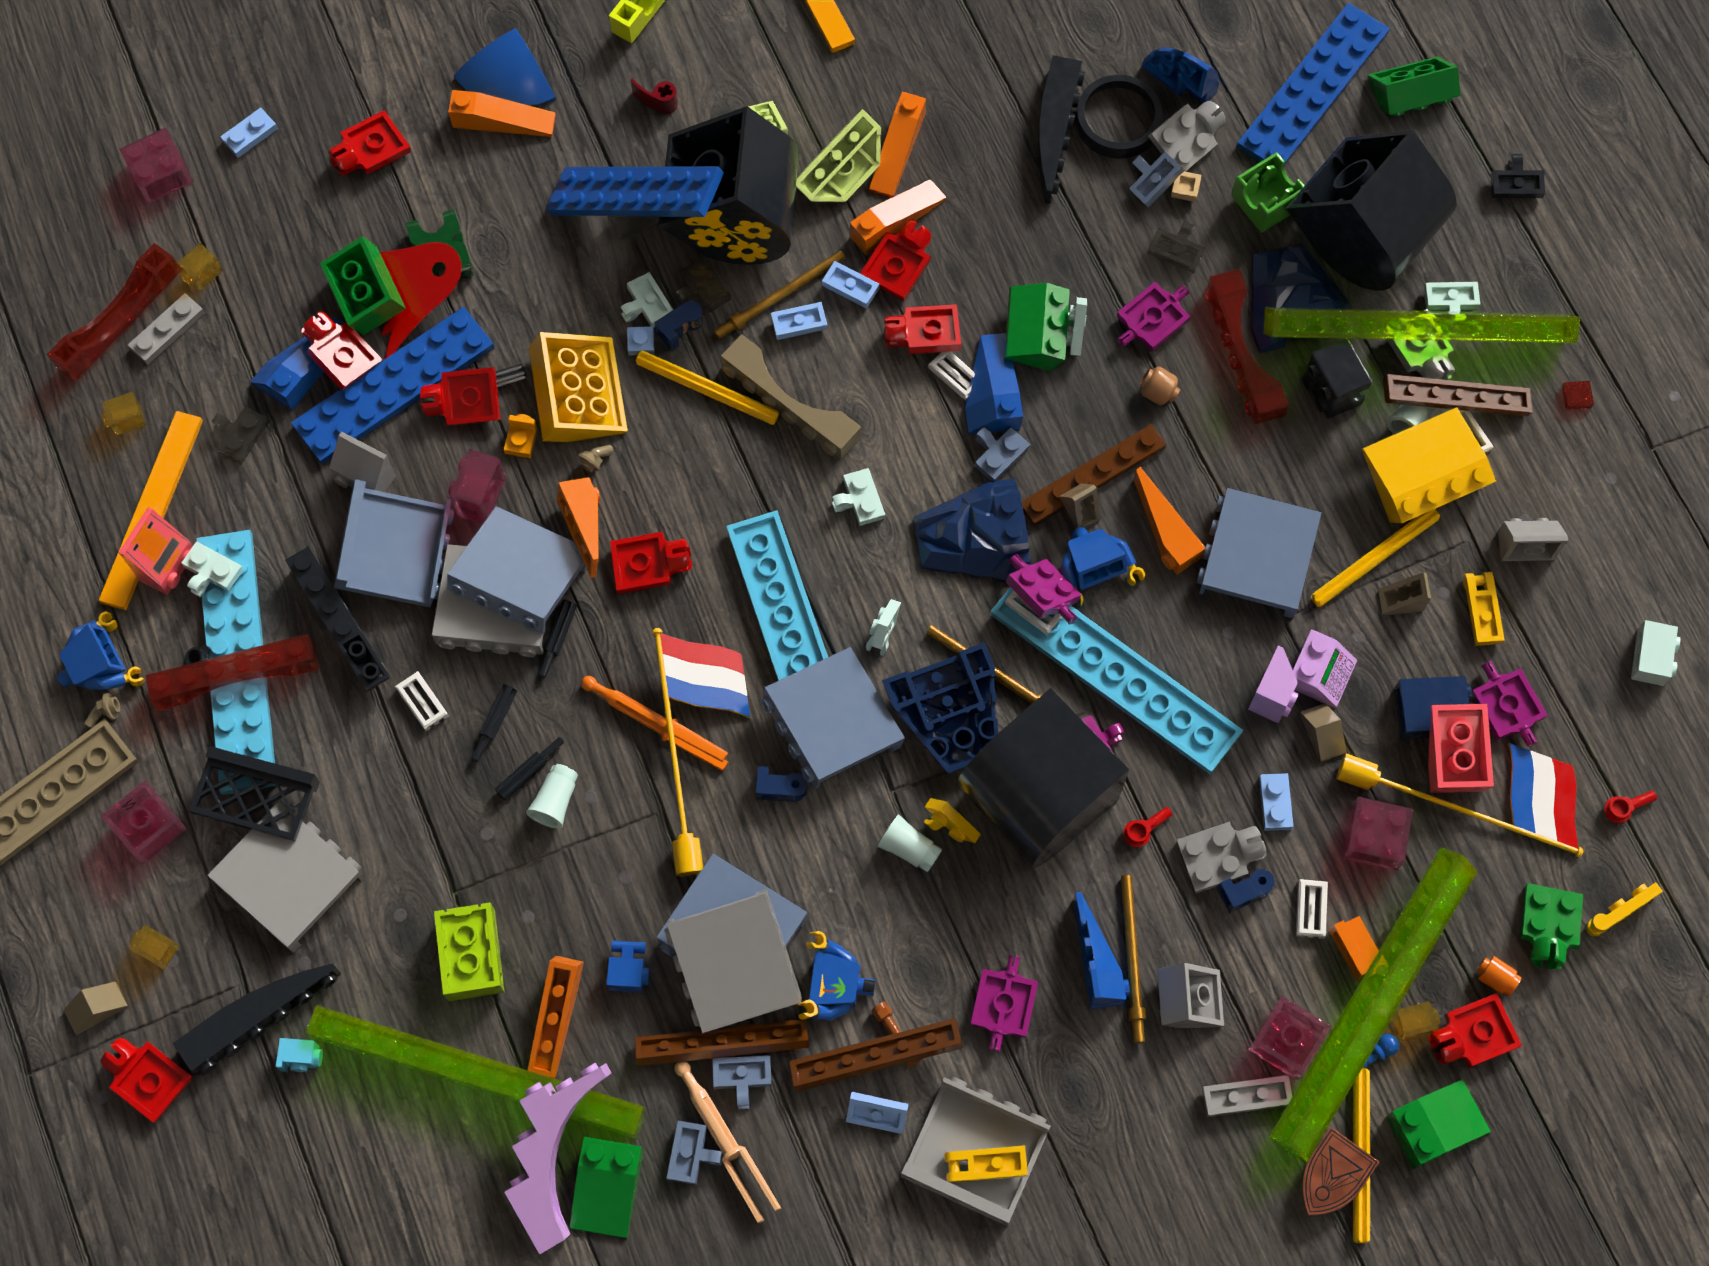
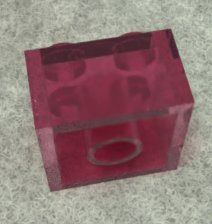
M166 127L119 149L147 204L194 182Z
M469 449L466 457L463 456L459 462V474L457 479L451 482L448 495H450L452 505L458 517L484 524L495 508L506 477L498 457Z
M146 780L101 815L102 819L141 864H145L187 829Z
M1357 797L1351 809L1343 858L1398 871L1405 862L1413 809Z
M1281 996L1248 1050L1298 1081L1304 1075L1332 1026L1284 996Z

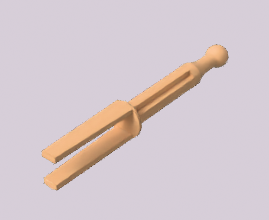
M687 1061L677 1062L674 1067L675 1073L684 1080L694 1106L722 1151L724 1166L757 1222H763L764 1219L730 1161L742 1155L774 1210L779 1211L782 1208L746 1148L737 1144L708 1093L695 1080L691 1073L690 1064Z

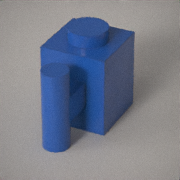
M612 940L611 952H622V957H609L607 987L609 991L643 993L644 985L649 984L650 968H645L643 959H635L634 953L645 954L646 942Z

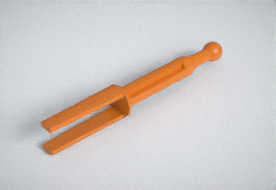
M585 676L581 680V687L585 691H592L598 694L610 706L661 734L664 742L669 741L665 717L617 690H611L602 686L592 676ZM676 718L672 719L676 746L721 771L726 768L728 761L725 758L728 756V752L679 724Z

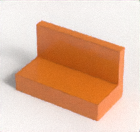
M1360 916L1347 922L1343 920L1336 923L1329 930L1356 981L1387 966Z

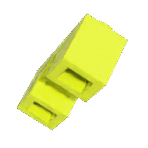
M620 0L609 14L611 32L633 43L665 0Z

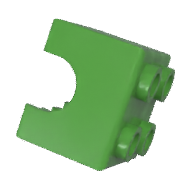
M1277 152L1237 176L1231 193V197L1261 233L1290 216L1285 208L1305 186L1300 179L1295 184L1288 178L1284 168L1285 161Z

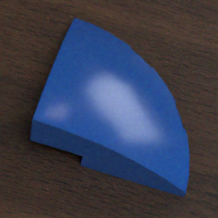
M516 28L488 44L453 75L457 83L465 91L478 92L532 107L545 105L556 100L543 72Z
M1160 48L1148 54L1141 67L1178 96L1186 90L1200 102L1204 103L1209 101L1218 92V72L1204 61L1186 52L1174 48Z

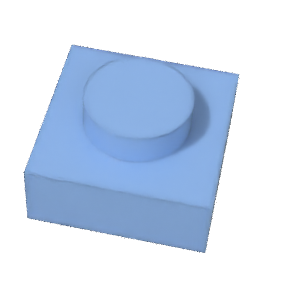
M653 326L627 328L629 356L638 355L640 351H646L652 355L655 354Z

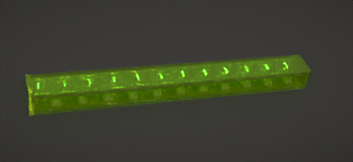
M1265 307L1264 334L1271 337L1578 343L1580 317L1571 314Z
M1440 847L1271 1132L1269 1137L1285 1152L1308 1162L1476 876L1478 871L1463 854Z
M317 1005L306 1031L312 1039L520 1103V1100L527 1096L525 1090L538 1082L541 1083L542 1087L551 1082L556 1092L558 1091L555 1086L563 1082ZM590 1090L578 1103L569 1119L637 1140L646 1110L644 1106Z

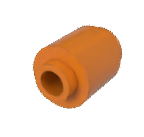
M1492 956L1490 960L1485 957L1476 970L1480 974L1478 980L1501 995L1505 993L1510 996L1522 978L1516 974L1517 971L1495 956Z

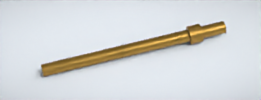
M841 250L746 311L741 314L739 312L734 314L727 323L713 331L716 338L719 340L734 330L742 329L746 326V322L828 271L834 261L840 263L845 260L844 253Z
M933 625L926 632L927 635L956 654L959 651L968 649ZM995 667L994 679L1030 704L1042 696L1041 694L1038 696Z
M1131 875L1121 876L1131 1004V1008L1128 1009L1129 1021L1132 1022L1133 1043L1143 1044L1145 1043L1143 1021L1146 1020L1145 1008L1142 1007L1133 883Z

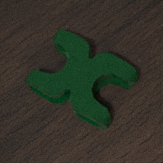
M454 209L443 212L444 224L435 233L423 231L417 220L406 223L412 247L432 242L445 243L453 247L460 257L462 278L474 276L470 257L463 243V235ZM443 262L434 264L432 268L433 274L436 276L438 270L446 265Z

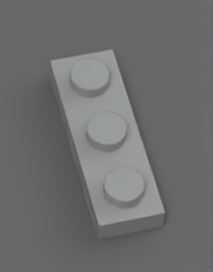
M184 293L128 344V347L142 361L149 365L202 317L205 312Z
M1289 1075L1202 1087L1207 1117L1286 1107L1294 1104Z

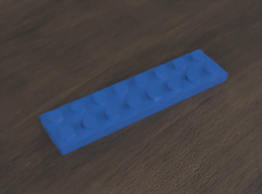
M1348 3L1237 142L1236 148L1258 162L1277 152L1286 165L1384 40L1390 28Z
M718 166L565 167L551 195L546 211L551 215L705 217L724 172Z
M462 307L377 364L342 391L340 389L292 421L291 424L323 465L332 459L337 439L341 432L360 440L419 400L421 387L440 383L442 372L465 369L495 348L494 344L465 307Z

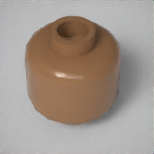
M1159 366L1153 370L1149 368L1139 383V387L1142 388V396L1159 406L1166 404L1167 401L1173 402L1180 391L1177 387V376Z

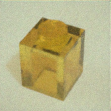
M201 243L177 262L181 270L180 277L189 286L194 284L199 290L203 289L223 271L218 259Z
M133 392L102 402L105 412L101 413L106 428L111 427L116 435L147 425L140 403Z
M144 924L142 929L137 930L132 936L129 950L140 958L165 970L180 946L172 939Z
M1430 1001L1397 1009L1392 1014L1400 1042L1427 1036L1439 1029L1440 1017L1436 1008H1432Z

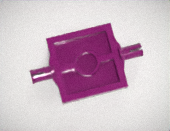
M1153 282L1117 312L1116 317L1128 329L1127 332L1118 338V342L1122 343V346L1125 347L1136 338L1153 352L1190 321L1191 316L1181 307L1179 302L1189 295V290L1185 289V286L1182 285L1171 294L1163 290L1156 282Z
M1018 554L1010 558L1009 563L1017 571L1008 575L1006 583L1040 619L1050 614H1060L1069 625L1077 620V615L1068 606L1077 603L1081 594L1047 559L1033 565H1028Z
M1492 661L1483 664L1481 668H1483L1489 680L1485 685L1472 690V697L1476 704H1487L1489 727L1498 741L1511 734L1520 733L1527 747L1536 744L1538 741L1530 727L1544 720L1548 715L1520 668L1509 674L1499 675Z
M1008 955L1006 971L982 970L970 1026L986 1029L992 1033L988 1049L993 1051L995 1040H997L995 1052L1001 1051L1003 1036L1027 1037L1038 981L1026 979L1017 974L1020 957H1015L1014 966H1012L1014 955Z

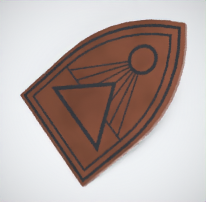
M1332 1127L1329 1128L1311 1155L1304 1170L1302 1195L1308 1216L1327 1214L1347 1205L1358 1195L1380 1162Z

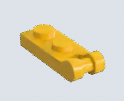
M1483 572L1482 575L1476 576L1473 573L1464 574L1463 585L1467 594L1475 646L1502 644L1504 642V634L1493 573ZM1476 586H1483L1485 590L1477 591Z
M1656 882L1648 888L1645 884H1642L1630 893L1633 898L1627 902L1620 899L1608 907L1611 911L1609 914H1597L1586 924L1587 933L1591 936H1599L1663 892Z
M1025 1145L944 1153L949 1172L946 1173V1181L949 1183L1028 1176ZM968 1161V1171L960 1172L959 1162Z

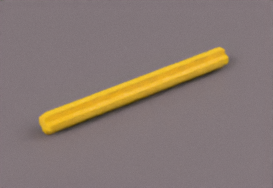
M640 351L636 358L637 365L771 425H774L779 417V412L776 409L646 351Z
M1433 509L1413 519L1315 591L1311 596L1312 601L1318 607L1323 606L1438 521L1440 518L1439 512Z
M1357 1068L1353 1072V1143L1370 1154V1071L1365 1068ZM1370 1177L1358 1195L1353 1199V1241L1355 1243L1366 1244L1370 1241Z

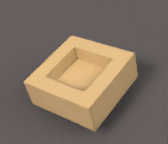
M1183 172L1174 181L1171 197L1196 202L1201 175Z

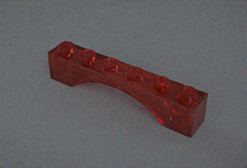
M154 243L136 261L127 282L108 307L84 327L65 335L47 353L54 366L72 381L76 382L181 272L174 257Z
M1237 269L1210 276L1208 285L1205 287V295L1207 301L1212 302L1214 307L1213 318L1216 325L1220 324L1222 344L1224 347H1228L1230 352L1229 363L1232 370L1237 372L1238 389L1240 393L1245 394L1247 414L1253 417L1255 424L1285 417L1289 404L1281 382L1268 375L1256 363L1244 342L1241 331V310L1248 291L1241 271Z
M308 634L145 675L150 701L160 711L186 704L206 692L229 684L264 677L295 676L318 670L319 666L314 644Z

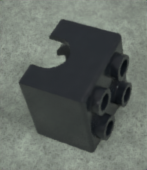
M1348 338L1313 352L1305 374L1302 377L1305 388L1312 390L1316 397L1315 404L1320 412L1324 411L1327 418L1334 417L1363 404L1366 395H1361L1360 392L1370 388L1373 382Z

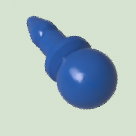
M1388 1033L1381 1035L1376 1044L1372 1043L1370 1045L1372 1051L1370 1050L1363 1057L1357 1059L1351 1070L1354 1072L1357 1068H1366L1367 1065L1375 1062L1377 1058L1383 1062L1385 1056L1395 1055L1400 1048L1397 1037Z

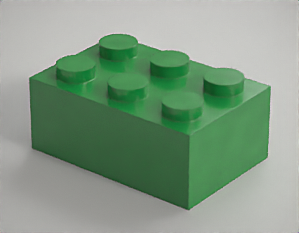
M363 236L320 263L348 326L363 336L406 309L377 246Z

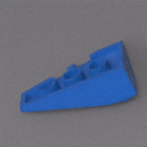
M336 317L332 318L334 323L338 325L344 324V322ZM304 337L267 361L250 383L293 411L324 371L307 354L312 344Z
M1006 333L981 335L973 370L975 375L971 379L970 386L972 385L965 407L968 434H977L983 427L990 432L1008 431L1011 427L1014 430H1020L1023 412L1013 361L1004 359Z
M1076 892L1073 901L1090 1009L1122 1006L1126 1002V997L1130 996L1128 979L1123 980L1122 971L1082 893Z

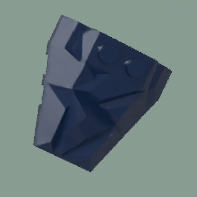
M1302 243L1253 255V321L1251 331L1259 354L1284 348L1287 338L1331 328L1333 335L1359 328L1351 303Z
M1015 479L987 482L913 517L921 569L950 574L962 572L972 574L971 577L975 578L986 576L997 578L999 582H1006L1008 575L1017 571L1009 563L1012 556L1018 554L1026 564L1031 565L1029 540L1022 501Z
M985 642L959 651L956 656L910 673L906 671L882 680L892 708L899 714L947 774L965 768L977 753L998 734V719H996L995 705L997 700L994 686L995 667Z

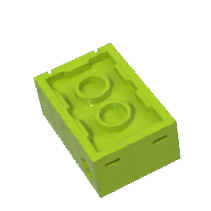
M484 903L481 904V907L477 904L447 909V912L444 910L434 911L442 990L447 1001L505 993L496 915L492 904Z

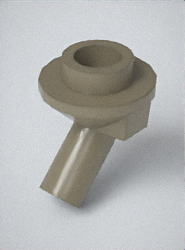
M606 445L594 448L590 452L584 451L577 456L580 460L578 464L588 472L592 473L593 470L599 471L600 464L603 461L601 457L612 455L613 447Z
M105 693L102 699L96 702V706L84 724L93 728L102 715L112 720L116 719L118 712H120L118 699L112 697L110 693Z

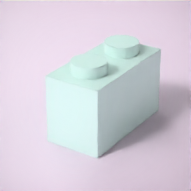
M1647 620L1642 623L1637 630L1632 680L1664 686L1671 678H1674L1677 671V662H1674V654L1678 652L1680 646V637H1677L1678 627Z

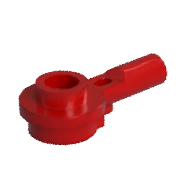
M1652 790L1631 799L1627 796L1611 797L1604 805L1605 816L1613 823H1625L1630 819L1634 809L1656 801L1657 795Z
M1165 807L1146 821L1141 819L1128 822L1123 830V839L1129 846L1134 848L1145 846L1149 842L1151 830L1173 816L1171 810Z

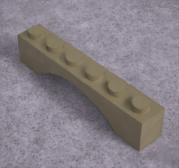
M741 334L721 355L722 369L729 377H736L740 380L748 392L752 394L755 392L762 398L765 405L781 412L782 417L789 424L793 425L795 423L801 428L802 433L808 439H815L822 444L823 450L829 455H836L839 459H842L861 439V426L842 411H826L812 408L787 395L770 376L763 360L762 350Z

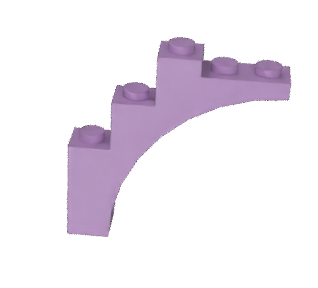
M594 1063L580 1071L583 1077L575 1082L570 1077L555 1086L558 1092L555 1091L551 1082L543 1087L538 1082L525 1090L527 1096L520 1100L536 1132L532 1127L517 1136L519 1142L513 1145L512 1148L529 1177L523 1173L511 1180L510 1184L512 1187L504 1193L539 1254L562 1242L570 1235L561 1214L556 1193L555 1164L558 1145L565 1125L578 1103L596 1084L611 1074L606 1063L600 1067Z

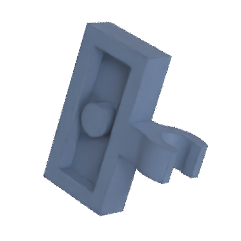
M1164 152L1151 166L1139 155L1132 163L1143 175L1129 189L1149 208L1185 170L1167 152Z
M983 427L976 434L978 437L975 440L987 451L975 462L974 466L990 481H997L1030 448V444L1012 427L997 441L991 432Z
M770 1055L713 1058L714 1089L737 1088L738 1110L749 1109L750 1087L772 1086Z
M683 1121L677 1122L667 1180L697 1185L701 1162L722 1166L723 1154L721 1151L703 1149L707 1132L706 1125Z

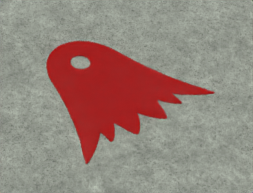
M432 242L399 250L380 252L406 308L389 319L383 329V336L392 331L386 351V358L395 353L410 332L435 307L445 300L456 287L461 275L462 264L458 253L453 247L441 242ZM437 262H443L446 265L445 273L437 277L433 274L432 268Z

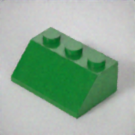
M1438 56L1367 75L1379 108L1390 116L1403 115L1406 110L1426 109L1429 104L1436 102L1438 104L1449 103L1452 101V98L1461 96L1458 67Z
M1050 283L1019 285L1009 288L1004 359L1047 371H1052L1065 360L1070 289Z

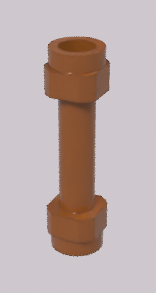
M885 1001L876 1005L871 1010L878 1023L882 1022L889 1035L901 1032L891 1017L893 1015L892 1010ZM922 1059L904 1064L907 1066V1068H911L917 1063H919Z

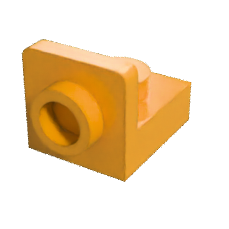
M525 414L509 415V430L504 446L505 454L531 458L538 431L535 420Z

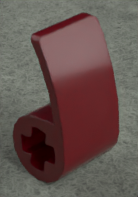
M633 78L631 79L632 93L646 106L662 114H670L677 109L676 87L671 82L663 81L658 83L651 93L641 87Z

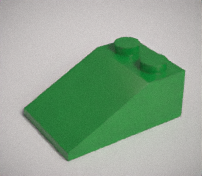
M1463 1079L1395 1109L1386 1116L1413 1169L1491 1132Z
M584 1137L577 1170L570 1229L628 1238L644 1150L641 1146Z

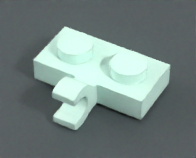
M650 272L627 283V289L634 301L621 306L623 311L621 315L626 323L634 320L640 313H643L650 326L654 328L655 321L673 310Z
M1478 282L1426 283L1424 286L1426 310H1447L1448 329L1459 328L1458 322L1462 321L1460 310H1478L1480 307Z
M1077 297L1076 305H1071L1070 312H1068L1067 325L1073 327V331H1067L1066 346H1071L1070 355L1081 356L1087 316V298Z
M869 468L843 475V481L848 494L842 493L832 497L835 513L853 507L859 526L885 519V512Z
M197 541L181 562L184 568L197 574L191 578L187 586L191 588V593L199 597L203 595L210 582L229 592L244 570L238 563Z
M891 599L886 608L881 607L877 619H874L871 626L870 635L872 636L866 644V650L870 651L872 647L881 649L880 655L883 656L889 646L888 638L895 626L901 602Z

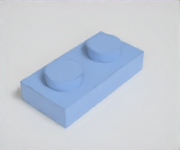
M259 108L220 137L232 153L239 158L278 130V128L265 111Z
M834 261L822 280V286L866 309L879 290V283Z
M822 302L771 313L777 340L827 329Z
M1288 773L1260 775L1259 784L1264 831L1292 830L1293 817Z
M852 1092L846 1122L903 1134L908 1104Z

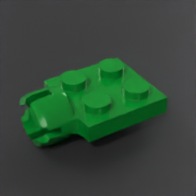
M1529 883L1526 884L1524 887L1520 939H1525L1531 943V962L1534 966L1542 968L1543 960H1547V970L1561 969L1566 962L1567 949L1577 950L1580 945L1583 894Z

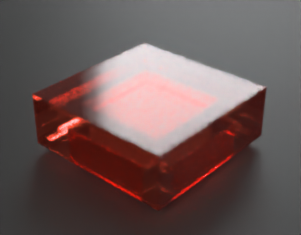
M1590 381L1563 383L1562 392L1566 410L1589 409L1594 406Z

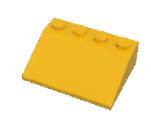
M540 332L530 344L529 353L543 441L573 442L625 434L627 432V425L612 337Z
M1453 408L1362 448L1390 523H1404L1496 482L1486 454L1458 408Z

